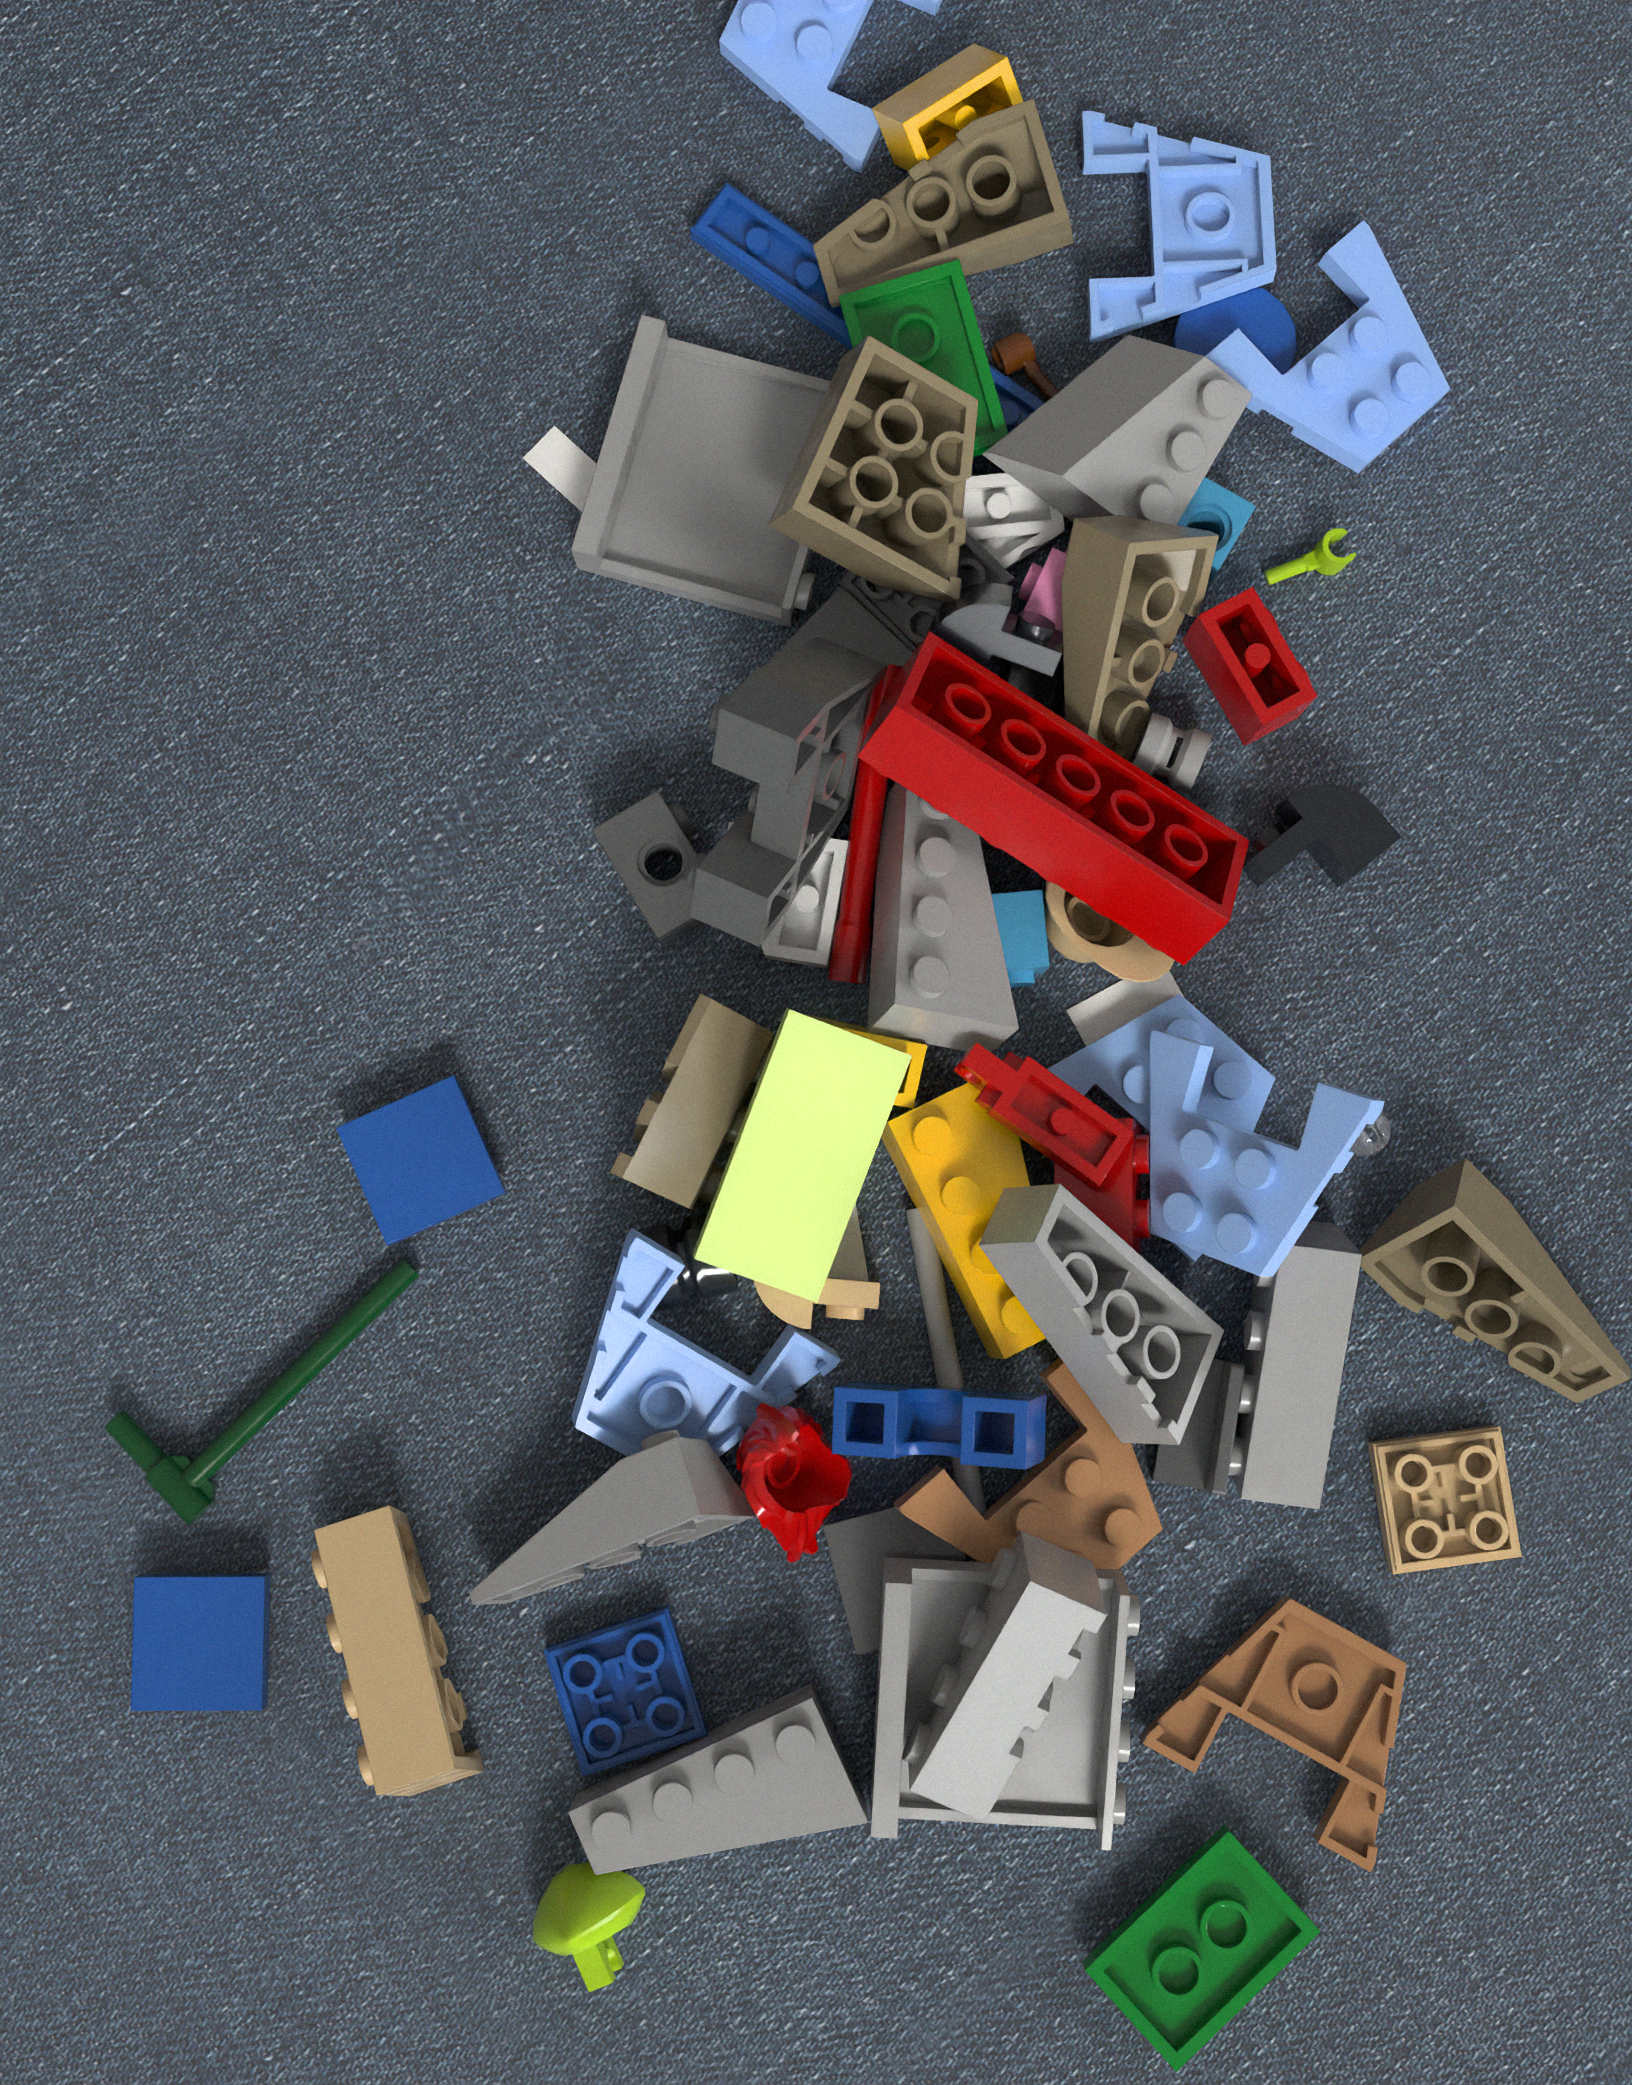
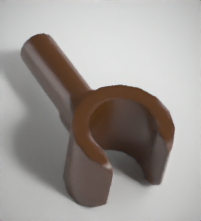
M1013 333L995 342V347L991 350V356L999 372L1008 376L1022 369L1026 378L1031 381L1047 401L1059 392L1041 370V366L1036 362L1034 346L1026 334Z

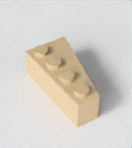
M388 1505L314 1530L318 1549L311 1552L312 1567L319 1586L322 1589L328 1588L333 1613L328 1614L326 1617L327 1631L334 1650L337 1653L343 1652L349 1678L342 1680V1695L350 1717L352 1719H359L364 1744L358 1746L357 1757L365 1783L368 1786L374 1785L376 1795L413 1796L484 1772L485 1769L478 1748L465 1752L459 1732L463 1728V1721L468 1718L461 1691L456 1693L451 1681L448 1678L443 1679L440 1666L446 1664V1655L449 1653L442 1629H440L432 1614L424 1616L420 1605L430 1601L431 1593L406 1513Z

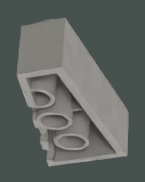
M896 782L885 797L877 860L867 1032L967 1051L968 1048L978 1043L992 1053L1016 1032L1019 1026L979 835L949 815L937 811L927 801Z
M1061 1184L1004 1188L979 1242L980 1248L1121 1443L1180 1445L1224 1329Z
M1309 1221L1274 1276H1257L1254 1274L1250 1310L1248 1311L1244 1327L1245 1369L1238 1409L1236 1436H1234L1229 1475H1231L1241 1499L1320 1509L1362 1258L1361 1252L1337 1224Z

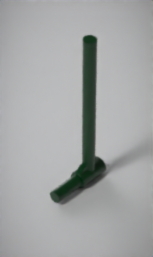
M402 1257L194 1459L189 1455H173L172 1453L167 1456L125 1410L111 1419L104 1429L147 1473L144 1479L189 1526L199 1519L216 1501L215 1483L211 1477L421 1274L411 1262Z

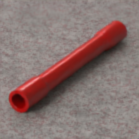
M887 664V673L872 690L861 746L890 683L902 666ZM859 758L840 910L834 927L828 980L865 984L872 934L870 917L888 778L879 774L872 766Z

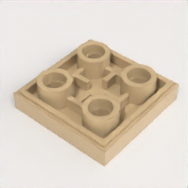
M1489 1425L1367 1442L1388 1572L1400 1574L1522 1557L1500 1426Z

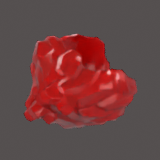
M762 1402L756 1408L757 1417L744 1434L737 1449L736 1469L741 1471V1489L745 1492L748 1504L757 1516L761 1527L771 1531L777 1539V1543L781 1545L784 1551H787L786 1560L794 1563L800 1559L803 1553L814 1554L818 1551L815 1534L824 1523L830 1510L834 1506H839L840 1501L847 1497L853 1475L851 1461L843 1454H832V1446L829 1444L820 1424L814 1422V1417L807 1414L803 1408H793L791 1406L773 1407Z

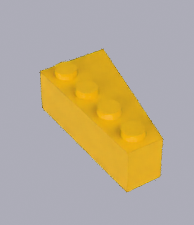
M968 1082L888 1121L881 1138L915 1207L918 1208L939 1256L989 1357L1007 1359L1046 1339V1337L980 1248L979 1242L1004 1188L1030 1186L1019 1136L986 1113L987 1110L975 1102L981 1091Z

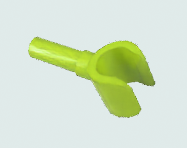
M1334 528L1328 531L1314 545L1311 552L1263 571L1267 585L1269 586L1312 570L1327 576L1340 572L1354 559L1356 552L1340 558L1331 553L1329 546L1340 541L1348 533L1347 530Z

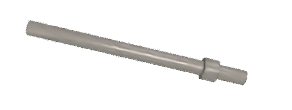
M918 1208L906 1210L937 1386L964 1388L940 1256ZM951 1457L955 1484L982 1515L986 1511L979 1467L960 1464V1458ZM969 1556L970 1562H979Z

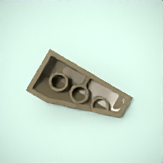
M1034 98L973 120L955 134L957 138L928 162L924 158L908 171L909 176L879 200L871 199L813 245L832 308L840 306L839 295L957 259L960 260L964 276L1016 264L1074 243L1070 218Z
M1467 1158L1415 1186L1359 1250L1362 1254L1360 1267L1397 1303L1417 1314L1422 1308H1425L1453 1324L1452 1334L1468 1343L1478 1338L1508 1355V1362L1511 1367L1576 1403L1631 1378L1630 1367L1516 1209Z

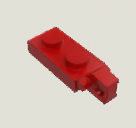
M975 1043L968 1048L954 1069L958 1075L981 1091L975 1102L983 1109H986V1113L1092 1190L1101 1185L1134 1134L1131 1129L1029 1056L1022 1059L1008 1052L1003 1060H1001L980 1044Z

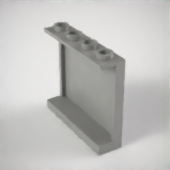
M641 314L571 551L577 568L791 627L796 609L807 611L812 598L816 574L807 571L813 550L768 526V523L831 381L670 338L667 333L666 321Z
M884 1557L870 1797L871 1837L897 1839L898 1818L983 1823L910 1791L908 1762L902 1759V1754L914 1724L917 1721L926 1724L935 1705L930 1701V1697L941 1668L944 1664L954 1666L963 1648V1645L959 1644V1635L968 1612L974 1605L982 1608L992 1589L987 1584L992 1563ZM1095 1569L1108 1615L1097 1634L1083 1628L1077 1651L1081 1652L1079 1664L1069 1681L1056 1675L1052 1680L1053 1692L1050 1700V1712L1038 1732L1031 1733L1023 1729L1019 1737L1024 1740L1022 1759L984 1823L1097 1829L1101 1850H1111L1113 1824L1123 1825L1125 1820L1124 1783H1116L1118 1762H1128L1130 1756L1129 1721L1121 1720L1122 1699H1133L1135 1663L1133 1658H1126L1127 1636H1137L1139 1632L1140 1601L1138 1595L1129 1593L1122 1570Z

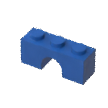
M855 1381L834 1387L832 1454L891 1459L906 1455H941L960 1458V1464L1026 1470L1044 1461L1046 1394L871 1381Z

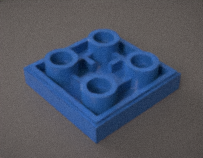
M454 1075L336 1127L386 1245H393L508 1193L460 1082Z
M270 1573L139 1574L135 1576L131 1711H256L265 1709L268 1706Z
M669 1605L547 1645L543 1649L583 1777L708 1734V1727Z

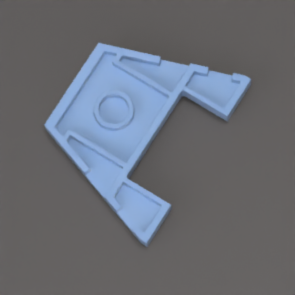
M738 0L720 37V54L776 103L781 100L804 121V127L819 141L825 139L843 155V162L854 171L862 174L881 134V130L871 108L831 92L873 0ZM943 0L898 1L936 16Z
M1082 111L1081 147L1083 175L1145 172L1147 174L1152 276L1089 279L1087 290L1089 343L1101 342L1273 282L1277 267L1270 156L1198 137H1193L1192 142L1188 143L1157 135V127L1135 122L1132 129L1105 122V114Z
M1364 220L1330 248L1317 264L1359 310L1284 375L1280 374L1239 328L1205 356L1253 394L1246 408L1256 414L1261 410H1265L1293 427L1290 434L1356 473L1362 471L1450 390L1370 226Z
M1181 994L1172 997L1047 1069L1083 1096L1092 1086L1095 1087L1126 1116L1133 1118L1148 1135H1150V1036L1152 1029L1166 1031L1214 1047L1196 1109L1199 1114L1253 1132L1275 1081L1274 1076ZM1169 1241L1191 1262H1196L1202 1255V1253Z
M1152 1029L1150 1036V1233L1257 1276H1274L1319 1208L1315 1204L1317 1198L1333 1174L1342 1173L1354 1154L1350 1148L1365 1125L1374 1124L1382 1112L1385 1101L1332 1084L1318 1083L1301 1144L1298 1148L1197 1113L1196 1109L1214 1047L1166 1031Z
M632 1228L627 1234L571 1417L575 1428L627 1457L642 1451L640 1442L645 1438L665 1431L678 1430L680 1437L705 1439L719 1458L742 1440L745 1429L757 1417L756 1408L762 1402L773 1407L788 1405L798 1397L795 1393L798 1388L819 1372L824 1377L838 1365L841 1359L835 1349L800 1328L788 1324L754 1373L747 1375L653 1320L649 1316L685 1265L680 1256Z

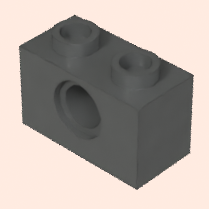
M657 790L592 829L598 843L662 947L703 923L690 917L694 889L687 885L690 869L697 857L688 838L695 835L696 830L678 801L667 806ZM664 852L678 855L683 860L680 872L673 879L660 881L648 874L649 864L656 855Z

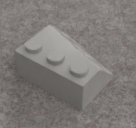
M1127 335L1072 379L1068 385L1045 404L1027 416L1023 422L1006 436L988 448L982 455L1072 522H1074V518L1122 515L1177 525L1253 394L1205 356Z

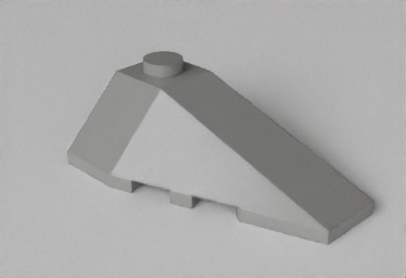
M678 1430L661 1432L640 1442L641 1452L619 1460L469 1592L473 1605L507 1604L585 1576L582 1564L589 1562L590 1569L604 1568L618 1563L622 1565L641 1558L639 1548L641 1544L645 1543L647 1547H655L676 1541L679 1546L753 1518L755 1514L748 1504L745 1494L705 1439L680 1437Z

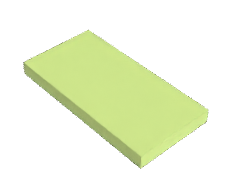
M786 1008L692 1253L693 1258L817 1303L912 1056Z

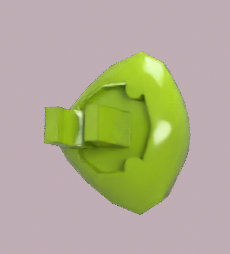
M590 1862L567 1865L551 1879L540 1899L533 1919V1940L540 1948L562 1956L572 1954L589 1992L609 1985L616 1979L613 1972L622 1969L624 1966L612 1935L633 1923L644 1899L645 1888L635 1878L621 1870L595 1875Z

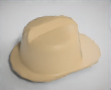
M1046 880V902L1044 903L1046 934L1055 950L1065 958L1079 963L1096 962L1103 969L1118 978L1138 983L1157 980L1170 971L1175 961L1161 951L1151 948L1135 934L1110 918L1098 914L1091 906L1060 886Z

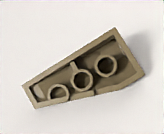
M1122 515L1074 518L1061 581L1065 720L1127 761H1130L1151 715V710L1146 700L1161 670L1170 673L1178 656V653L1170 650V647L1184 616L1187 614L1195 618L1205 597L1219 535L1211 531Z

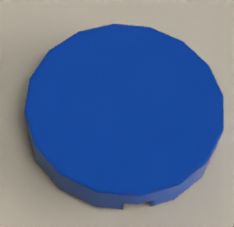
M1256 287L1180 314L1172 338L1174 348L1206 356L1239 328L1280 374L1284 375L1291 368L1297 350L1295 325L1284 304L1266 289Z

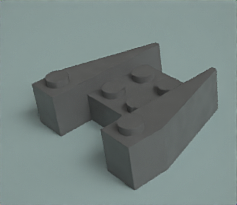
M816 637L752 672L732 695L724 694L719 699L713 710L709 725L710 732L716 734L712 764L757 783L745 811L709 853L702 851L696 857L687 881L688 887L694 889L690 917L758 947L764 942L791 906L853 801L858 762L857 754L861 748L871 693L887 673V664L821 637Z

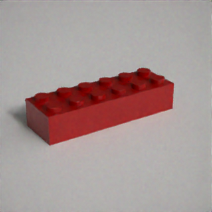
M929 631L890 683L857 757L872 766L882 776L894 780L927 801L937 811L949 815L974 831L990 845L1002 849L1035 870L1045 880L1055 883L1085 902L1098 914L1110 918L1135 934L1151 948L1163 952L1184 966L1230 921L1249 840Z

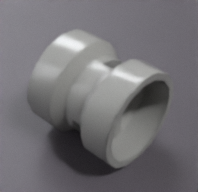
M1152 712L1131 763L1150 776L1156 774L1167 778L1170 787L1189 793L1204 761L1212 734L1194 727L1184 731L1174 727L1170 718ZM1178 739L1180 740L1179 745L1172 759L1170 768H1167L1166 765L1169 761L1176 740Z

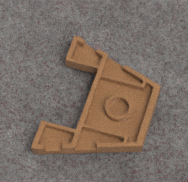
M1060 1357L1039 1376L1076 1421L1079 1428L1051 1452L1044 1461L1033 1468L982 1515L947 1472L938 1465L893 1503L895 1508L904 1516L975 1560L984 1563H993L1002 1547L1011 1550L1019 1531L1022 1530L1092 1561L1095 1569L1118 1570L1163 1529L1132 1444L1121 1443Z
M1284 1595L1143 1730L1139 1739L1147 1747L1196 1773L1225 1715L1231 1713L1337 1772L1343 1777L1312 1836L1319 1844L1371 1872L1376 1862L1378 1847L1375 1845L1379 1813L1383 1814L1387 1792V1789L1384 1787L1389 1749L1394 1748L1407 1663Z

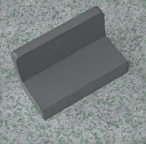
M1213 1358L1180 1445L1155 1444L1150 1476L1153 1481L1204 1489L1210 1494L1225 1496L1243 1383L1244 1364Z

